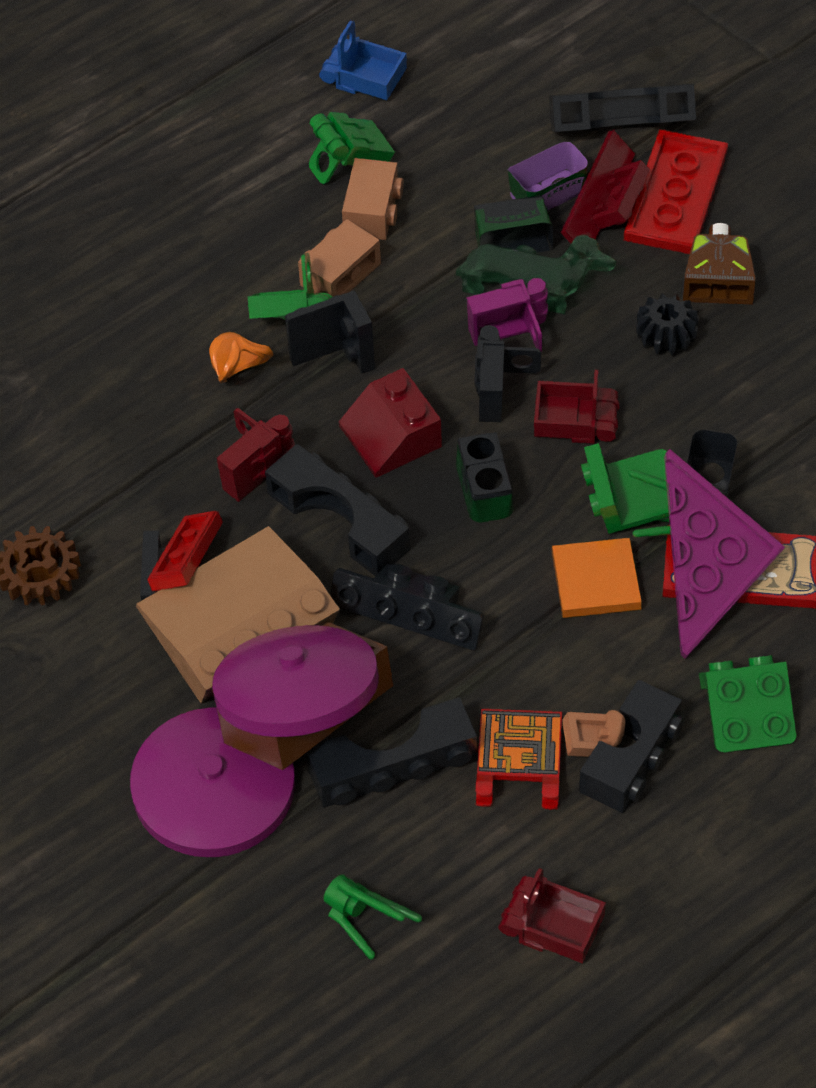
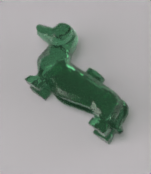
M579 235L573 240L564 255L559 258L537 255L533 248L525 245H520L516 249L489 244L482 245L470 252L466 261L456 269V275L461 276V279H463L462 291L475 295L484 292V286L481 283L498 282L504 284L523 279L527 288V284L531 279L540 278L545 281L548 290V311L565 315L567 308L566 297L579 290L587 271H611L615 268L617 261L602 253L599 243L594 238L587 235Z

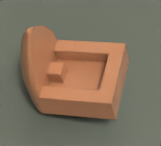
M616 710L608 711L606 714L567 712L562 719L567 755L589 757L599 741L613 747H619L625 733L626 722L624 716Z

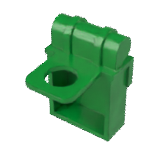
M329 112L327 118L322 113L316 114L310 120L313 133L320 139V142L309 160V167L321 184L329 182L340 162L343 166L353 165L355 158L390 162L395 153L372 120L349 118L346 113ZM323 152H326L329 156V166L325 172H322L319 168V158Z
M304 253L301 256L304 290L263 292L248 296L249 319L273 317L285 320V316L288 313L333 297L329 293L314 292L309 253Z

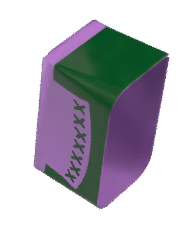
M561 142L510 167L509 170L507 169L511 198L519 199L542 195L548 211L579 195L587 178L588 161L570 142ZM561 177H565V178H563V179H561V180H559V181H557V182H555V183L552 184V182H553L554 180H556V179H558V178H561Z

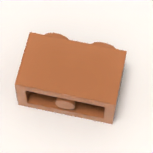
M355 158L342 209L343 222L348 219L377 239L386 240L389 226H395L397 205L394 204L395 199H401L404 181L403 178L398 177L396 162Z
M348 219L336 229H331L325 238L312 250L305 252L310 254L314 292L329 293L332 296L350 292L381 264L380 240ZM300 259L298 261L300 286L303 287L302 263Z

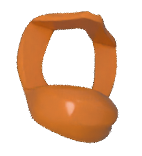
M235 332L220 334L212 341L209 348L211 364L218 375L220 383L227 382V379L244 369L267 362L273 356V351L269 346L253 343Z

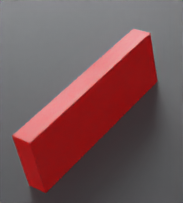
M219 511L184 516L147 579L152 591L188 585L223 523Z

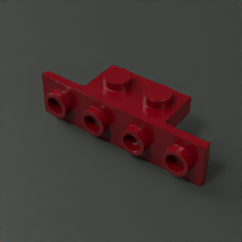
M614 130L608 132L561 231V234L582 257L589 254L600 229L615 224H623L629 219L632 214V207L644 188L643 183L650 170L642 160L631 163L635 153Z

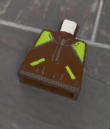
M725 223L713 224L709 228V234L694 236L685 271L683 301L753 305L755 273L747 238L743 235H731V228Z

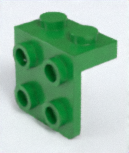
M599 443L584 447L588 462L581 464L587 486L594 485L595 493L589 495L591 507L595 517L602 515L609 534L669 517L667 490L642 482L628 475L630 470H636L666 480L664 463L666 450L658 449L606 464Z
M773 655L748 658L749 666L734 668L733 660L708 663L709 672L699 673L701 689L707 688L716 750L719 752H731L791 744L795 741L796 729L786 662L773 663Z

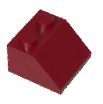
M404 368L371 382L339 420V427L375 478L442 447L441 419Z

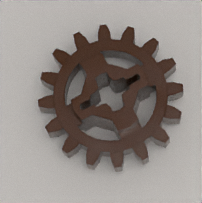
M31 526L28 535L24 536L21 532L16 531V541L4 540L2 542L4 551H0V589L2 591L8 590L10 599L13 601L20 595L23 596L25 605H29L33 598H38L40 605H45L46 597L52 596L58 601L60 600L59 591L61 589L71 591L73 589L71 580H76L80 577L78 567L81 564L79 554L76 552L75 543L73 540L66 541L63 531L53 536L49 526H46L42 533H37L35 527ZM59 557H61L63 560L61 567L58 566ZM14 564H16L15 567L17 571L15 575L12 572Z

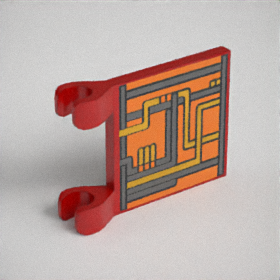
M481 709L476 778L477 806H492L493 780L542 782V808L558 809L562 712Z

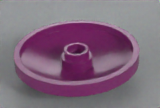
M305 625L270 631L239 645L217 667L213 676L212 688L219 713L231 725L252 734L289 737L325 730L354 716L371 700L376 692L379 674L376 657L372 648L359 636L339 628Z
M211 707L180 714L152 732L144 741L134 759L130 776V787L137 816L144 828L157 841L170 849L186 855L221 857L247 850L266 839L276 830L291 807L295 791V773L293 763L284 770H281L224 744L217 707Z

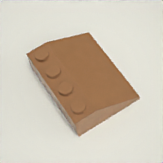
M269 526L198 567L188 585L159 590L136 604L137 609L201 704L214 697L212 688L214 673L221 661L239 645L256 636L282 628L305 625L323 626L327 622L333 624L340 610L319 578Z

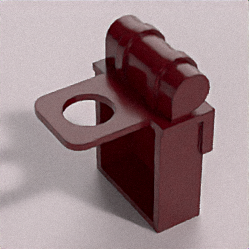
M595 369L594 384L538 381L534 436L570 438L574 443L591 444L595 442V435L601 441L609 442L614 440L618 429L617 411L620 407L618 392L611 388H598V369Z
M239 408L233 411L236 427L243 436L217 457V463L223 490L238 502L266 479L265 470L295 446L294 439L292 438V425L289 423L287 416L279 414L264 423L262 420L256 422ZM243 420L252 427L251 430H247L243 423Z
M541 868L537 870L534 878L523 876L512 892L513 897L508 907L504 909L501 915L502 920L498 929L510 937L519 935L520 944L543 952V949L583 964L605 916L606 902L548 881V878L543 877L544 870Z

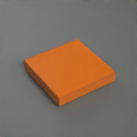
M630 538L552 546V557L563 618L641 610L642 602Z

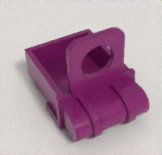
M533 278L528 282L526 288L523 279L501 284V289L467 297L468 329L474 345H478L481 329L484 326L491 325L498 329L500 339L526 332L530 333L535 347L542 352V334L539 324L545 322L548 313V304L546 302L548 290L545 281L540 278Z

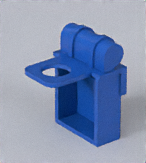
M349 21L340 35L338 43L333 47L332 54L323 63L319 76L324 82L329 84L334 83L336 80V89L356 94L358 91L388 100L407 69V54L356 37L355 22Z

